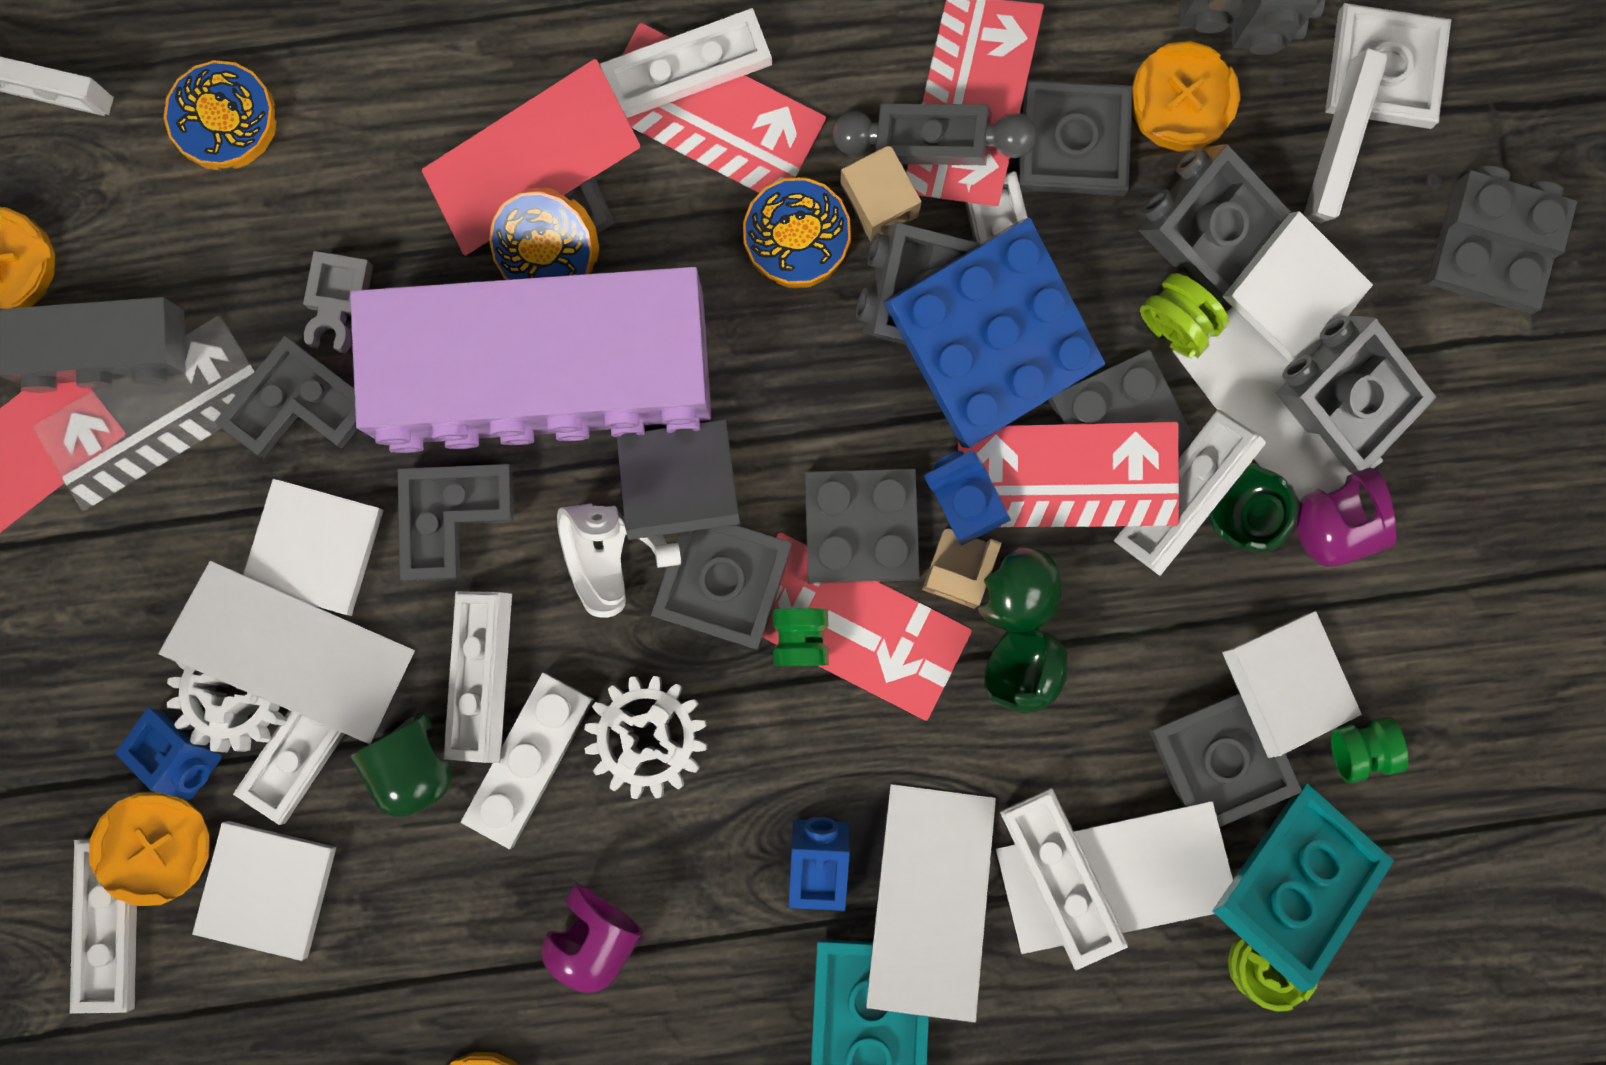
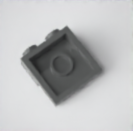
M1182 0L1178 6L1179 27H1195V30L1201 33H1217L1227 28H1232V48H1249L1251 53L1258 55L1273 54L1286 49L1292 40H1303L1305 38L1309 18L1321 17L1325 0Z
M1228 144L1204 147L1203 149L1202 147H1197L1186 154L1176 167V172L1181 177L1170 191L1163 189L1146 203L1142 213L1147 217V220L1138 230L1173 267H1185L1220 303H1228L1222 296L1287 215L1292 213Z
M1481 166L1476 171L1470 170L1453 185L1427 285L1532 315L1542 308L1554 258L1565 252L1578 201L1563 197L1564 188L1556 183L1536 181L1530 183L1528 187L1509 181L1510 172L1500 167Z
M901 223L885 226L883 234L876 233L868 251V266L875 267L876 269L872 288H864L857 303L856 319L864 322L862 334L906 345L883 301L980 245V243Z
M1341 316L1328 323L1322 329L1320 338L1324 343L1311 356H1301L1285 368L1282 377L1286 382L1276 392V395L1306 432L1319 434L1349 473H1355L1371 467L1436 399V396L1377 318Z

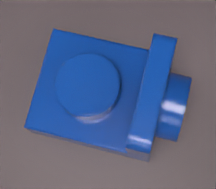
M963 451L950 453L939 459L933 466L935 470L924 476L928 486L935 493L961 545L1011 521L987 470L975 451H970L966 454Z
M148 707L115 754L151 791L191 800L206 783L222 756L219 752L211 751L209 746L194 745L190 742V737L183 730L177 729L174 725L175 722L164 712Z
M813 817L808 820L793 821L788 908L845 911L850 853L848 823L836 822L827 817Z

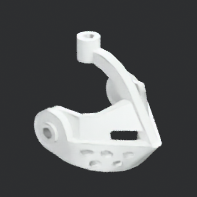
M592 503L559 508L557 526L560 543L570 577L586 611L593 616L605 618L615 616L623 610L626 603L620 559L626 534L624 516L620 514L616 506H593ZM663 535L638 538L645 542L654 552L657 568L681 565L678 542L667 544ZM593 541H603L604 548L595 549Z

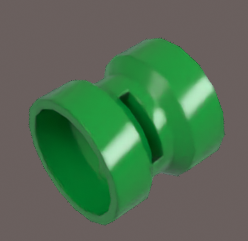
M773 609V627L779 634V643L773 648V666H829V648L823 643V631L829 626L828 609Z
M1392 717L1372 720L1368 727L1358 729L1354 725L1334 728L1331 732V749L1334 762L1341 778L1346 783L1367 780L1371 772L1393 775L1403 773L1408 768V750L1405 738L1398 723Z

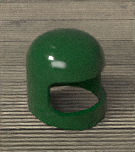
M425 711L411 716L388 736L350 756L378 809L392 817H406L427 809L439 801L450 787L452 778L448 761L442 762L436 757L427 739L426 732L433 726Z

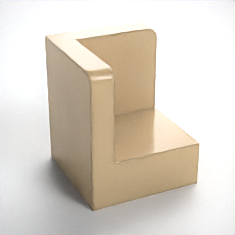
M886 146L841 169V189L870 242L876 233L883 234L885 226L894 223L906 224L918 218L921 200L892 147Z
M945 529L942 532L922 590L973 609L980 606L986 589L984 579L992 572L1002 542L993 539L987 542L974 539L961 545L953 530Z

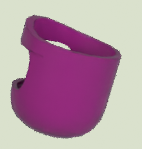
M1368 467L1348 475L1345 484L1339 489L1328 494L1317 489L1306 494L1299 501L1301 508L1296 533L1304 551L1318 564L1326 567H1336L1354 562L1395 545L1397 539L1396 522L1391 496L1386 481L1378 470ZM1360 483L1368 491L1375 504L1376 512L1370 520H1367L1360 501Z
M575 882L565 899V903L578 917L566 931L547 932L542 944L541 957L548 972L563 985L581 993H596L606 989L616 979L642 937L643 930L630 916L578 882Z

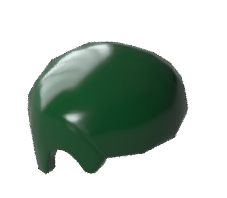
M1251 463L1209 514V519L1216 533L1232 546L1247 552L1262 553L1264 551H1272L1284 545L1298 527L1301 504L1293 486L1280 474Z
M1018 547L1005 557L999 570L985 577L984 583L989 590L990 598L988 603L978 606V611L989 625L1006 631L1032 632V630L1042 627L1055 616L1061 599V577L1053 558L1045 551L1033 548Z
M1034 629L1032 632H1007L993 649L985 669L984 688L988 698L995 704L1024 714L1045 709L1059 697L1068 679V653L1054 635L1039 629Z

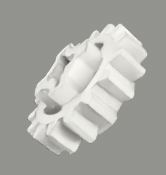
M178 662L176 663L184 670L182 677L168 678V685L179 688V696L169 700L167 708L182 710L183 715L178 718L174 725L177 729L181 730L194 729L190 738V742L194 745L206 746L210 742L211 751L227 753L232 746L234 751L246 752L251 749V738L257 742L266 743L271 740V735L267 728L270 723L284 726L287 722L285 717L278 712L279 705L248 692L245 696L235 694L234 697L227 696V693L217 692V687L228 688L229 684ZM201 703H202V705L204 706V708L206 709L205 713H204V711H203V709H202ZM257 709L255 714L247 721V716Z
M653 676L648 689H643L638 677L629 678L628 685L629 692L624 694L620 688L612 685L608 688L613 702L610 705L601 702L593 704V709L602 717L599 723L585 724L584 730L597 735V743H593L584 749L586 754H600L602 761L593 770L595 775L608 771L614 775L610 784L611 790H618L626 782L631 784V798L638 799L644 790V786H650L651 792L656 799L664 794L663 782L669 781L676 789H680L684 786V781L679 772L684 768L687 771L696 773L700 768L698 763L691 758L693 751L707 750V743L695 739V732L705 728L707 722L706 720H692L690 713L695 710L699 703L696 699L682 704L678 700L682 691L681 685H673L666 693L662 691L661 677ZM644 698L657 700L646 714L635 716L622 709L635 700ZM674 713L679 717L683 727V747L672 740L669 722ZM651 722L657 726L654 736L660 741V745L668 751L661 747L656 748L653 746L646 747L640 751L636 747L639 737L625 723L641 728L647 727ZM610 729L620 734L623 753L618 760L615 758L610 746ZM658 758L665 764L671 765L667 770L658 774H636L644 761Z

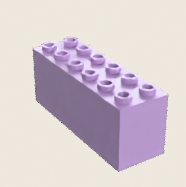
M697 267L350 291L356 428L374 438L375 443L389 445L390 452H419L424 450L423 443L445 441V448L468 449L478 447L479 439L500 437V442L504 445H524L533 443L534 435L556 433V440L580 441L589 439V431L611 429V436L613 437L630 433L644 435V427L666 426L668 433L675 432L678 429L698 431L700 430V423L712 422L704 298Z

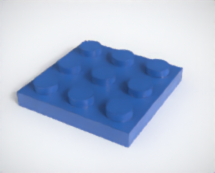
M1031 218L1020 220L883 301L961 447L964 448L972 447L1105 365Z

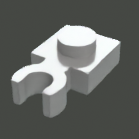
M317 251L313 252L303 305L308 309L317 310L318 313L305 327V344L311 348L318 349L321 335L326 330L332 329L336 333L334 349L340 353L346 354L352 342L351 332L346 326L347 316H351L350 291L369 290L373 265L368 260Z

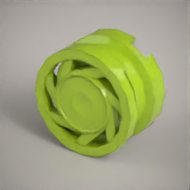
M1178 273L1170 274L1162 283L1164 290L1159 296H1150L1141 306L1140 313L1147 326L1158 338L1163 335L1172 341L1170 348L1190 359L1193 356L1198 359L1210 345L1208 339L1210 337H1218L1230 323L1228 314L1218 300L1199 283Z
M1240 936L1231 945L1228 957L1230 977L1240 992L1261 1007L1277 1012L1293 1010V1007L1304 1000L1308 1001L1317 989L1316 984L1313 989L1304 992L1298 990Z

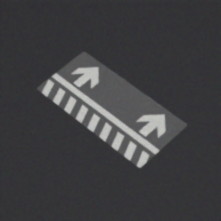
M221 316L213 318L185 335L186 373L167 374L166 383L154 385L133 383L131 377L113 378L111 387L94 389L33 426V430L82 511L87 510L221 429L214 421L254 374L253 368Z

